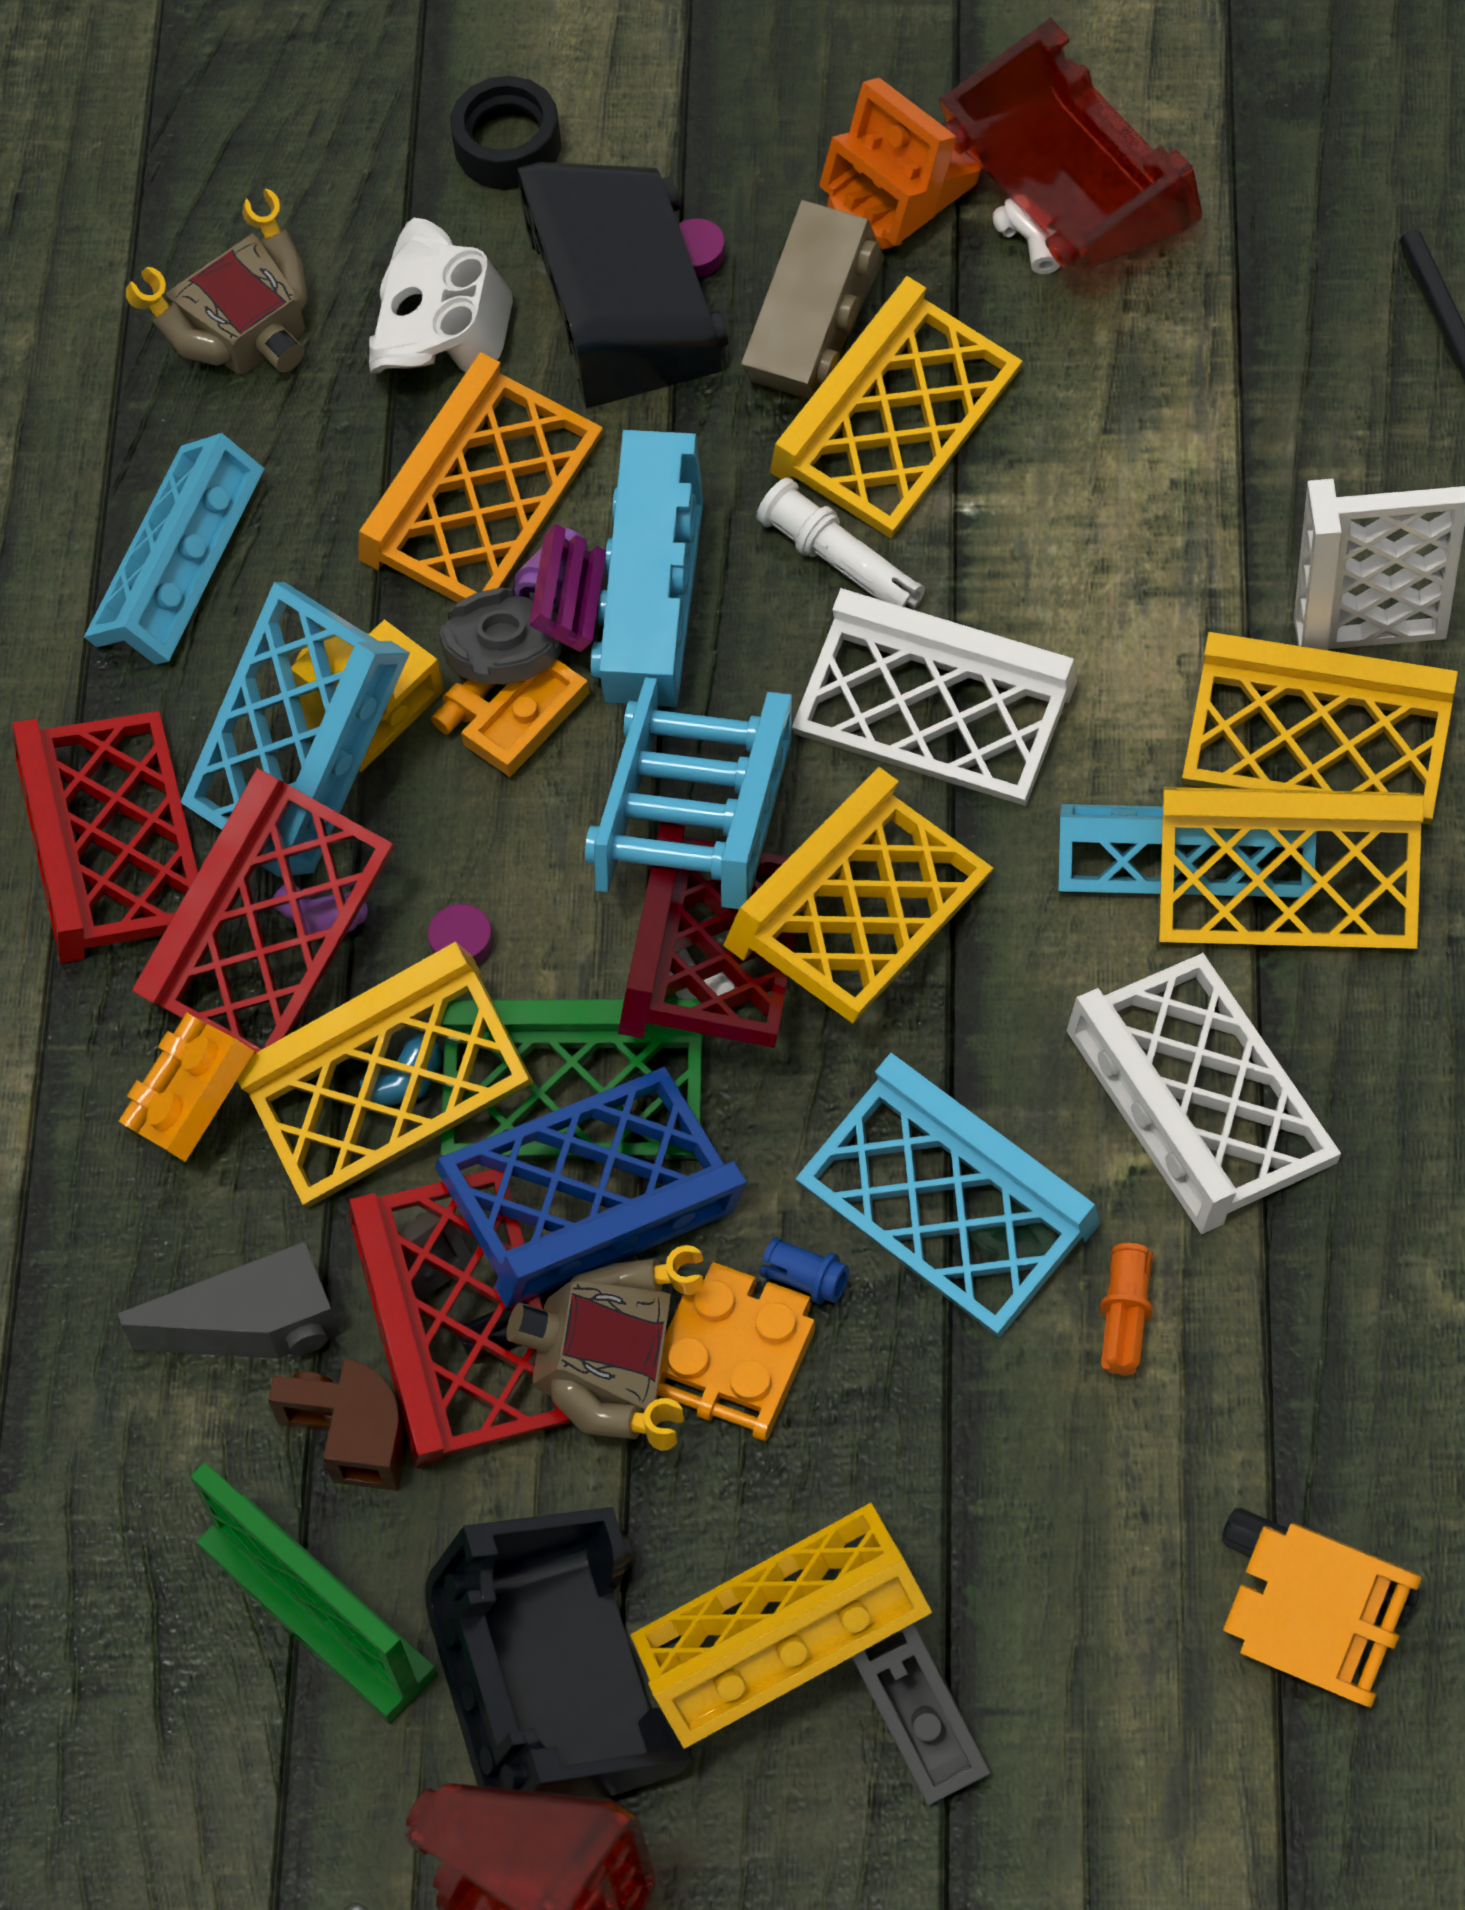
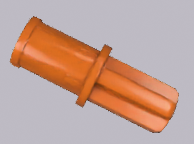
M1120 1243L1111 1249L1109 1287L1107 1296L1100 1301V1312L1106 1317L1101 1365L1106 1372L1122 1376L1133 1375L1140 1364L1144 1322L1152 1317L1153 1305L1148 1301V1287L1154 1253L1148 1251V1247L1137 1243Z

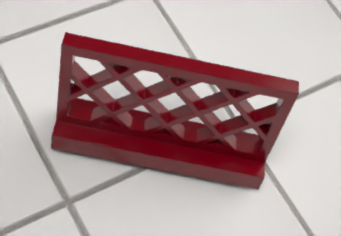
M660 823L657 840L708 847L715 846V842L685 837L686 825ZM762 852L751 896L762 886L756 878L763 875L771 876L789 857ZM651 866L618 1034L643 1039L646 1023L775 1048L788 976L755 951L743 961L731 951L726 952L712 938V936L731 929L739 910L721 907V880L711 879L707 881L698 871ZM703 901L717 916L699 924L685 909ZM782 932L776 940L792 951L795 933ZM695 944L709 960L690 967L676 952ZM759 957L773 972L754 980L740 964ZM723 972L737 988L718 996L703 980ZM687 988L701 1002V1004L689 1008L664 1003V999ZM751 1001L767 1017L766 1023L739 1018L732 1011V1008Z

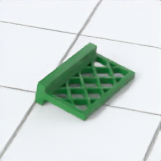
M624 999L492 1000L522 1060L534 1049H551L565 1064L540 1088L535 1083L527 1086L526 1088L533 1095L507 1119L493 1106L486 1109L485 1111L500 1125L487 1138L516 1127L540 1103L550 1112L559 1110L560 1108L548 1096L573 1072L598 1094L626 1083L637 1072L642 1076L651 1073L652 1071L645 1064L662 1048H688V1069L674 1083L680 1092L688 1085L687 1104L701 1125L702 1060L705 1034L646 1023L643 1039L618 1034ZM664 999V1003L689 1008L701 1004L698 999ZM452 1000L449 1002L442 1020V1026L471 1035L479 1010L474 1000ZM486 1026L482 1039L495 1042L488 1026ZM445 1038L443 1075L457 1078L460 1049H466V1043ZM565 1048H581L573 1057L565 1050ZM598 1048H615L629 1064L603 1088L581 1065ZM628 1048L645 1049L638 1056H636ZM491 1050L488 1051L501 1064L479 1084L487 1088L501 1081L511 1072L502 1054ZM444 1084L442 1113L446 1111L453 1087ZM465 1091L468 1095L462 1100V1102L476 1094ZM658 1097L638 1117L649 1121L653 1119L665 1107L661 1098ZM621 1105L614 1109L622 1111L623 1106ZM586 1120L577 1123L574 1132L576 1138L610 1149L612 1142L594 1143L579 1128ZM457 1126L441 1134V1157L474 1143H457ZM568 1127L558 1132L566 1134ZM624 1129L617 1152L640 1160H655L660 1142L640 1134L638 1135L645 1142H628L637 1133ZM527 1143L520 1146L516 1160H558L561 1149L543 1143ZM668 1144L663 1160L698 1159L693 1152ZM511 1150L500 1155L509 1157ZM568 1152L565 1160L590 1159Z
M204 1462L190 1476L213 1524L196 1541L200 1551L386 1722L391 1724L438 1676L435 1666L245 1494L241 1495Z

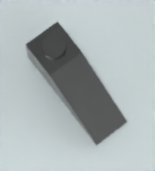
M305 1241L117 1313L133 1350L281 1358L289 1354L306 1355L323 1347L328 1339L340 1335Z
M916 1622L852 1657L927 1805L990 1774L989 1768Z

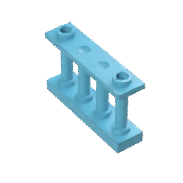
M645 677L638 701H628L623 728L626 741L600 826L591 825L587 833L585 862L587 864H595V890L600 892L609 891L617 861L711 873V879L721 880V907L739 909L751 896L791 745L792 695L767 692L761 716L751 715L749 721L658 710L657 678ZM655 735L746 746V752L750 753V756H740L738 762L650 752ZM646 776L735 787V794H739L738 799L728 798L726 804L638 794L642 777ZM630 818L722 829L723 836H726L727 840L726 842L716 841L714 847L629 837L625 836Z

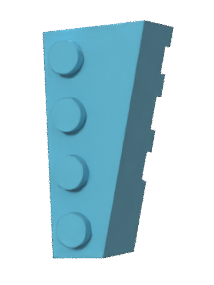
M623 430L618 485L613 495V536L607 540L605 554L606 574L609 575L607 590L601 589L598 603L599 626H604L602 642H593L591 652V677L601 679L604 703L627 704L628 701H638L644 679L649 677L657 678L658 706L678 707L704 505L695 433Z

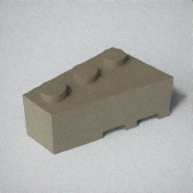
M801 200L741 363L751 382L810 400L839 363L840 352L885 260L880 243L877 241L867 218Z

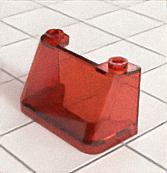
M1049 18L941 97L939 101L946 120L943 126L957 136L954 151L959 155L967 151L1047 238L1045 239V244L1061 267L1066 269L1072 265L1081 272L1186 231L1202 219V209L1193 166L1176 148L1169 153L1161 145L1153 150L1093 87L1090 70L1083 63L1077 66L1072 59H1066L1063 47L1070 43L1069 37L1052 18Z
M448 1783L437 1792L432 1788L425 1790L414 1803L406 1820V1826L409 1827V1830L405 1836L409 1845L424 1855L429 1853L443 1862L433 1881V1887L439 1890L436 1899L438 1910H644L656 1885V1877L640 1818L613 1800Z

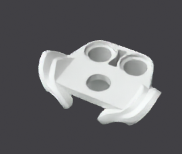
M413 218L408 221L399 235L390 265L381 283L380 298L382 304L375 335L369 338L370 373L378 374L388 368H415L434 364L436 354L445 350L460 370L467 372L480 352L498 360L504 348L513 303L511 289L483 251L472 247L453 246L450 237L445 231L426 219ZM414 294L422 295V301L415 311L404 316L397 315V309L404 299Z

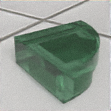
M1018 1204L1012 1207L1013 1214L1028 1212ZM1028 1223L1015 1226L1018 1259L1045 1255L1055 1243L1042 1223ZM1004 1226L977 1229L969 1234V1242L987 1258L993 1261L1009 1260L1007 1233Z

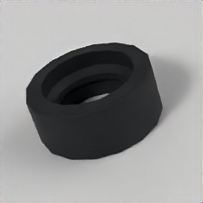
M502 76L488 78L471 86L457 99L450 115L451 135L456 160L464 173L481 185L500 189L519 187L516 168L537 162L556 163L562 148L556 104L546 89L530 79ZM517 115L527 117L539 124V131L528 142L515 148L497 150L483 147L473 140L474 132L483 123L498 116Z

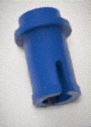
M778 1237L770 1241L762 1258L763 1262L771 1264L769 1266L763 1264L760 1267V1276L762 1278L772 1279L811 1294L812 1301L817 1304H822L826 1300L833 1303L837 1302L846 1287L849 1276V1266L840 1263V1257L837 1254L831 1252L824 1257L786 1243Z

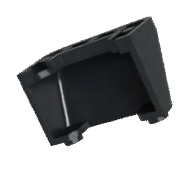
M537 162L516 168L525 228L532 249H536L537 255H541L565 326L571 355L573 354L574 360L578 364L580 377L577 379L586 409L722 372L719 348L728 346L726 328L721 313L719 311L710 313L674 214L675 211L680 210V204L671 176L662 178L657 168L554 162Z
M613 1507L465 1525L427 1577L425 1602L428 1618L482 1803L488 1819L497 1828L528 1824L680 1774L693 1760L691 1755L692 1745L685 1749L683 1748L661 1708L649 1709L613 1594L621 1583L624 1573L629 1570L632 1562V1549L629 1538L625 1532L620 1531Z

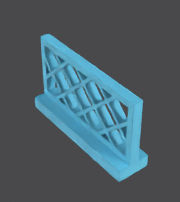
M274 582L180 803L222 830L246 788L240 764L260 758L263 770L283 781L275 752L295 745L301 770L296 782L288 785L340 814L410 653L392 641L376 640L286 582ZM286 605H289L299 612L305 638L285 645L279 621ZM319 625L327 630L320 632ZM338 636L354 646L344 671L332 675L323 641ZM308 647L317 680L296 688L288 654ZM273 660L281 693L261 700L256 675L261 664ZM320 690L326 713L319 727L308 730L299 697ZM284 703L293 736L273 743L264 710ZM249 715L257 749L238 755L232 731L238 719ZM225 770L234 803L221 808L206 798L205 795L214 774ZM292 802L279 824L285 848L318 839L312 813ZM324 820L327 834L330 835L334 825ZM272 839L263 854L275 851ZM321 848L288 857L292 875L314 873L322 855ZM278 860L261 865L276 876L282 877Z
M890 1053L875 1071L877 1081L795 1179L798 1185L990 1332L1001 1338L1080 1240L1085 1243L1101 1224L1096 1206L893 1053ZM881 1103L901 1116L903 1139L874 1143L866 1142L865 1123ZM911 1125L926 1136L912 1137ZM857 1134L858 1145L846 1146ZM942 1147L951 1154L954 1177L916 1181L913 1150ZM905 1152L908 1183L871 1187L868 1156ZM859 1157L862 1189L833 1192L818 1180L833 1161ZM961 1162L977 1174L962 1175ZM993 1185L1002 1192L1004 1215L967 1220L964 1188ZM955 1189L958 1221L921 1226L918 1194ZM909 1195L912 1227L884 1231L874 1223L872 1200ZM1012 1200L1027 1212L1013 1214ZM863 1201L864 1215L849 1203ZM1043 1223L1060 1236L1045 1255L1018 1259L1015 1226ZM1006 1228L1009 1260L972 1264L968 1232ZM960 1233L963 1266L934 1269L925 1262L922 1238ZM913 1240L915 1253L899 1241ZM1033 1269L1021 1283L1019 1271ZM1011 1272L1013 1294L995 1315L976 1301L973 1277ZM964 1278L966 1292L950 1280Z

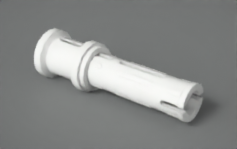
M788 477L781 479L768 491L757 510L756 519L761 525L768 528L771 526L776 527L796 542L795 548L800 554L810 557L820 556L876 599L902 607L908 604L913 610L917 607L924 595L925 587L915 582L839 526L840 519L837 517L836 511L828 506L822 508L817 506L798 492V484Z

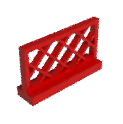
M160 711L39 730L37 719L12 722L14 756L59 963L85 960V948L163 935L176 912L167 914L151 905L152 901L166 884L186 895L198 871L182 803H180L181 799ZM150 733L153 747L141 762L115 749L124 737ZM79 744L94 754L80 772H77L57 760L54 748ZM105 760L130 773V776L116 793L90 779ZM156 762L159 773L151 769ZM61 779L69 783L65 790H63ZM142 780L164 792L165 795L164 800L153 814L127 800ZM81 790L106 804L91 824L68 812L69 804ZM117 811L143 825L128 845L102 831ZM168 813L170 816L171 824L164 821ZM73 831L81 835L76 843ZM153 832L170 840L177 846V851L165 866L139 852ZM92 842L118 856L103 876L81 865L79 858ZM129 863L155 877L140 898L114 884V881ZM180 866L182 867L184 877L175 873ZM84 883L93 887L88 895ZM104 894L130 909L121 922L98 926L93 924L91 910Z
M257 768L132 991L181 1018L187 1012L205 1024H209L255 1051L253 1054L257 1053L292 1032L396 845ZM293 802L312 813L318 839L285 848L279 824ZM324 820L343 831L328 835ZM358 838L375 848L363 872L339 879L331 849L332 844ZM272 839L275 851L263 854ZM321 848L330 882L297 891L288 857ZM278 860L287 894L254 904L248 879L256 866ZM355 884L345 901L342 888ZM333 891L338 916L332 927L308 934L299 900ZM241 894L244 907L232 910ZM290 903L298 938L265 947L257 913ZM247 916L256 950L223 959L217 934L224 922ZM324 940L314 957L311 943ZM301 946L307 967L300 984L277 990L268 956ZM208 950H210L213 962L201 965ZM258 959L267 993L234 1003L225 968ZM216 972L224 1006L199 1012L180 1001L193 977ZM292 996L283 1012L280 999ZM270 1002L276 1026L264 1048L243 1037L237 1011ZM227 1014L230 1029L214 1021L212 1018Z
M491 1169L463 1177L468 1186L473 1189L482 1190L493 1187L496 1196L504 1173ZM444 1182L378 1198L376 1193L349 1200L348 1217L415 1468L439 1462L443 1456L572 1423L553 1401V1411L530 1417L506 1404L508 1397L523 1373L533 1378L534 1365L529 1362L536 1349L528 1347L523 1358H520L488 1340L504 1311L507 1309L512 1312L516 1305L506 1308L495 1289L471 1276L484 1255L480 1245L464 1272L430 1253L448 1223L476 1239L466 1220L454 1213L458 1206L453 1199L447 1209L434 1202L452 1197ZM507 1185L503 1199L513 1202L509 1185ZM419 1206L441 1219L424 1247L421 1248L398 1234L392 1212ZM498 1214L493 1229L497 1233L503 1223L508 1244L502 1240L500 1241L506 1251L525 1244L519 1222ZM403 1250L417 1258L409 1272ZM424 1262L458 1281L441 1311L415 1298L412 1282ZM465 1286L498 1304L497 1309L481 1335L447 1316ZM539 1295L524 1301L527 1305L543 1309ZM420 1313L434 1321L426 1336ZM441 1325L475 1344L458 1375L432 1361L429 1346ZM482 1349L516 1368L498 1399L464 1380ZM437 1377L451 1384L443 1399ZM458 1389L493 1408L480 1430L452 1436L446 1410ZM499 1413L513 1420L492 1426Z

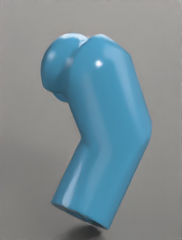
M416 1033L405 1041L397 1062L411 1066L415 1065L425 1033ZM435 1041L426 1070L437 1073L442 1063V1050ZM393 1070L392 1073L378 1076L370 1102L384 1106L401 1104L411 1075ZM364 1079L360 1080V1086H362ZM423 1079L416 1100L422 1098L427 1093L433 1081Z

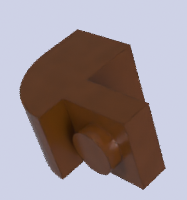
M344 1359L339 1383H333L327 1376L314 1372H298L294 1374V1378L273 1375L268 1402L278 1425L329 1431L323 1460L333 1483L398 1491L406 1454L407 1437L394 1394L382 1376L370 1367L349 1359Z

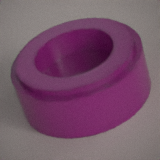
M696 218L680 222L678 225L697 278L716 272L723 264L726 255L724 235L721 229L713 222L705 219Z
M467 904L448 906L433 917L428 928V939L432 954L456 941L473 956L476 964L479 965L488 957L492 950L493 935L487 916L474 906Z

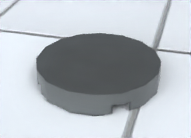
M507 588L477 592L456 603L448 612L449 620L444 626L442 624L440 629L441 648L447 665L461 677L485 684H509L532 678L551 666L561 654L563 643L529 626L534 593L529 592L530 598L515 596L514 589ZM553 605L551 620L556 622L558 610Z

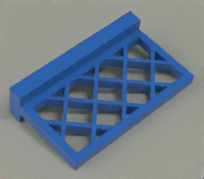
M665 1067L438 1158L435 1166L498 1275L494 1288L506 1308L570 1282L575 1275L611 1265L630 1255L642 1252L732 1214L747 1183L734 1161L724 1165ZM656 1091L670 1113L666 1126L629 1114L633 1101ZM624 1104L622 1111L614 1109ZM593 1118L617 1126L610 1149L573 1137L577 1123ZM675 1123L679 1130L673 1129ZM568 1127L566 1134L558 1132ZM624 1129L661 1141L654 1164L617 1152ZM537 1141L561 1149L554 1172L516 1160L520 1146ZM668 1144L693 1152L703 1169L687 1176L661 1167ZM511 1150L509 1157L500 1155ZM568 1152L605 1164L598 1187L561 1175ZM479 1164L504 1174L497 1195L494 1196L469 1187L460 1171ZM612 1167L649 1179L645 1193L630 1199L606 1191L605 1188ZM511 1175L548 1188L541 1211L503 1199ZM656 1182L664 1185L662 1187L654 1189ZM555 1190L591 1202L592 1206L588 1217L574 1223L548 1214ZM600 1206L609 1208L598 1213ZM482 1209L491 1211L489 1218L486 1217ZM500 1214L535 1226L531 1241L506 1251L493 1229L497 1215ZM542 1229L551 1232V1233H549V1234H546V1235L540 1237V1236H541Z

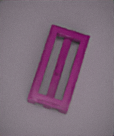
M555 524L544 535L529 626L582 652L593 640L606 550L599 546H596L591 551L586 550V539L575 535L569 541L565 539L566 529ZM562 556L567 560L563 583L559 586L557 620L554 622L551 620Z

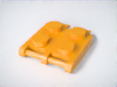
M713 1262L706 1274L702 1288L697 1293L691 1295L683 1294L665 1334L656 1399L658 1396L670 1398L680 1404L697 1409L696 1416L707 1421H711L716 1416L753 1430V1438L766 1442L816 1330L815 1320L807 1317L812 1302H810L811 1297L767 1282L760 1299L753 1298L752 1296L757 1285L755 1282L756 1277ZM668 1378L704 1391V1393L700 1397L667 1385L665 1380ZM723 1398L760 1413L757 1418L719 1403Z
M1290 1523L1287 1534L1266 1526L1263 1527L1245 1572L1267 1581L1264 1592L1244 1584L1240 1585L1223 1631L1245 1640L1240 1651L1241 1654L1356 1703L1372 1707L1377 1694L1371 1691L1387 1647L1393 1649L1396 1647L1400 1635L1395 1633L1394 1630L1411 1588L1418 1590L1423 1577L1296 1523ZM1391 1581L1397 1582L1381 1626L1376 1625L1375 1622L1387 1597ZM1368 1640H1372L1374 1644L1357 1685L1352 1683L1361 1663Z

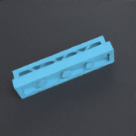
M223 433L181 445L84 638L96 647L125 641L155 665L168 662L265 468Z
M1061 804L1058 891L1160 894L1161 877H1146L1130 860L1147 844H1162V806ZM1175 827V855L1194 873L1199 868L1194 861L1211 845H1219L1203 828ZM1213 828L1225 841H1228L1239 830ZM1251 829L1232 849L1258 874L1263 870L1258 863L1275 847L1283 846L1268 830ZM1278 830L1289 843L1303 832V830ZM1316 831L1298 847L1302 848V856L1314 869ZM1072 842L1100 843L1116 860L1099 876L1072 875ZM1114 843H1131L1132 845L1122 853ZM1178 845L1197 846L1186 855ZM1241 846L1260 848L1250 856ZM1176 865L1174 866V890L1187 879L1177 878L1182 872ZM1301 866V881L1273 880L1269 875L1263 881L1278 897H1300L1314 884L1315 879ZM1124 867L1132 877L1113 875ZM1240 867L1226 879H1210L1205 873L1199 878L1213 895L1235 896L1251 881L1241 879L1246 873ZM1194 884L1183 893V895H1203ZM1258 886L1247 895L1268 897Z

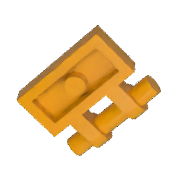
M556 659L548 669L532 678L507 684L488 703L483 698L496 684L479 683L467 679L463 684L455 683L442 696L444 704L431 717V722L440 732L446 735L450 734L461 721L470 722L461 732L463 745L505 775L511 777L590 694L588 680Z
M187 1012L174 1033L167 1031L157 1046L162 1050L161 1054L142 1083L138 1080L135 1081L127 1094L131 1101L118 1120L124 1126L184 1162L190 1156L255 1052L237 1039L209 1024H205Z

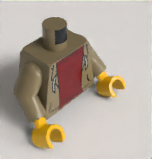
M264 189L263 191L265 201L271 209L270 215L265 217L256 215L252 211L251 204L247 198L242 209L244 220L254 228H261L264 237L259 240L254 233L250 234L166 292V301L162 297L166 287L165 278L155 268L146 267L141 272L144 281L152 287L153 295L143 294L132 281L127 285L126 299L129 304L138 309H150L154 314L151 321L183 358L215 366L224 364L237 374L248 373L266 359L279 372L284 373L294 369L303 359L305 348L296 338L301 336L305 330L301 310L308 302L305 267L287 229H280L275 220L280 209V202L273 191L269 189Z
M684 1245L671 1251L667 1257L666 1264L660 1265L656 1258L614 1263L575 1275L570 1282L547 1298L544 1309L524 1303H518L514 1307L507 1325V1340L537 1350L532 1378L533 1384L538 1390L550 1395L553 1403L581 1432L627 1439H636L642 1433L646 1434L648 1442L653 1448L660 1451L670 1450L677 1444L676 1431L656 1427L657 1424L663 1421L684 1422L683 1410L677 1401L670 1398L656 1400L671 1294L661 1290L663 1284L671 1283L673 1288L681 1294L691 1295L697 1293L704 1284L702 1275L683 1277L676 1273L684 1264L701 1263L703 1261L702 1253L694 1246Z

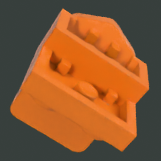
M875 78L862 82L849 132L832 137L819 187L829 194L827 207L867 218L877 241L880 243L881 250L901 245L904 239L970 190L978 181L981 165L955 146L956 135L881 78Z

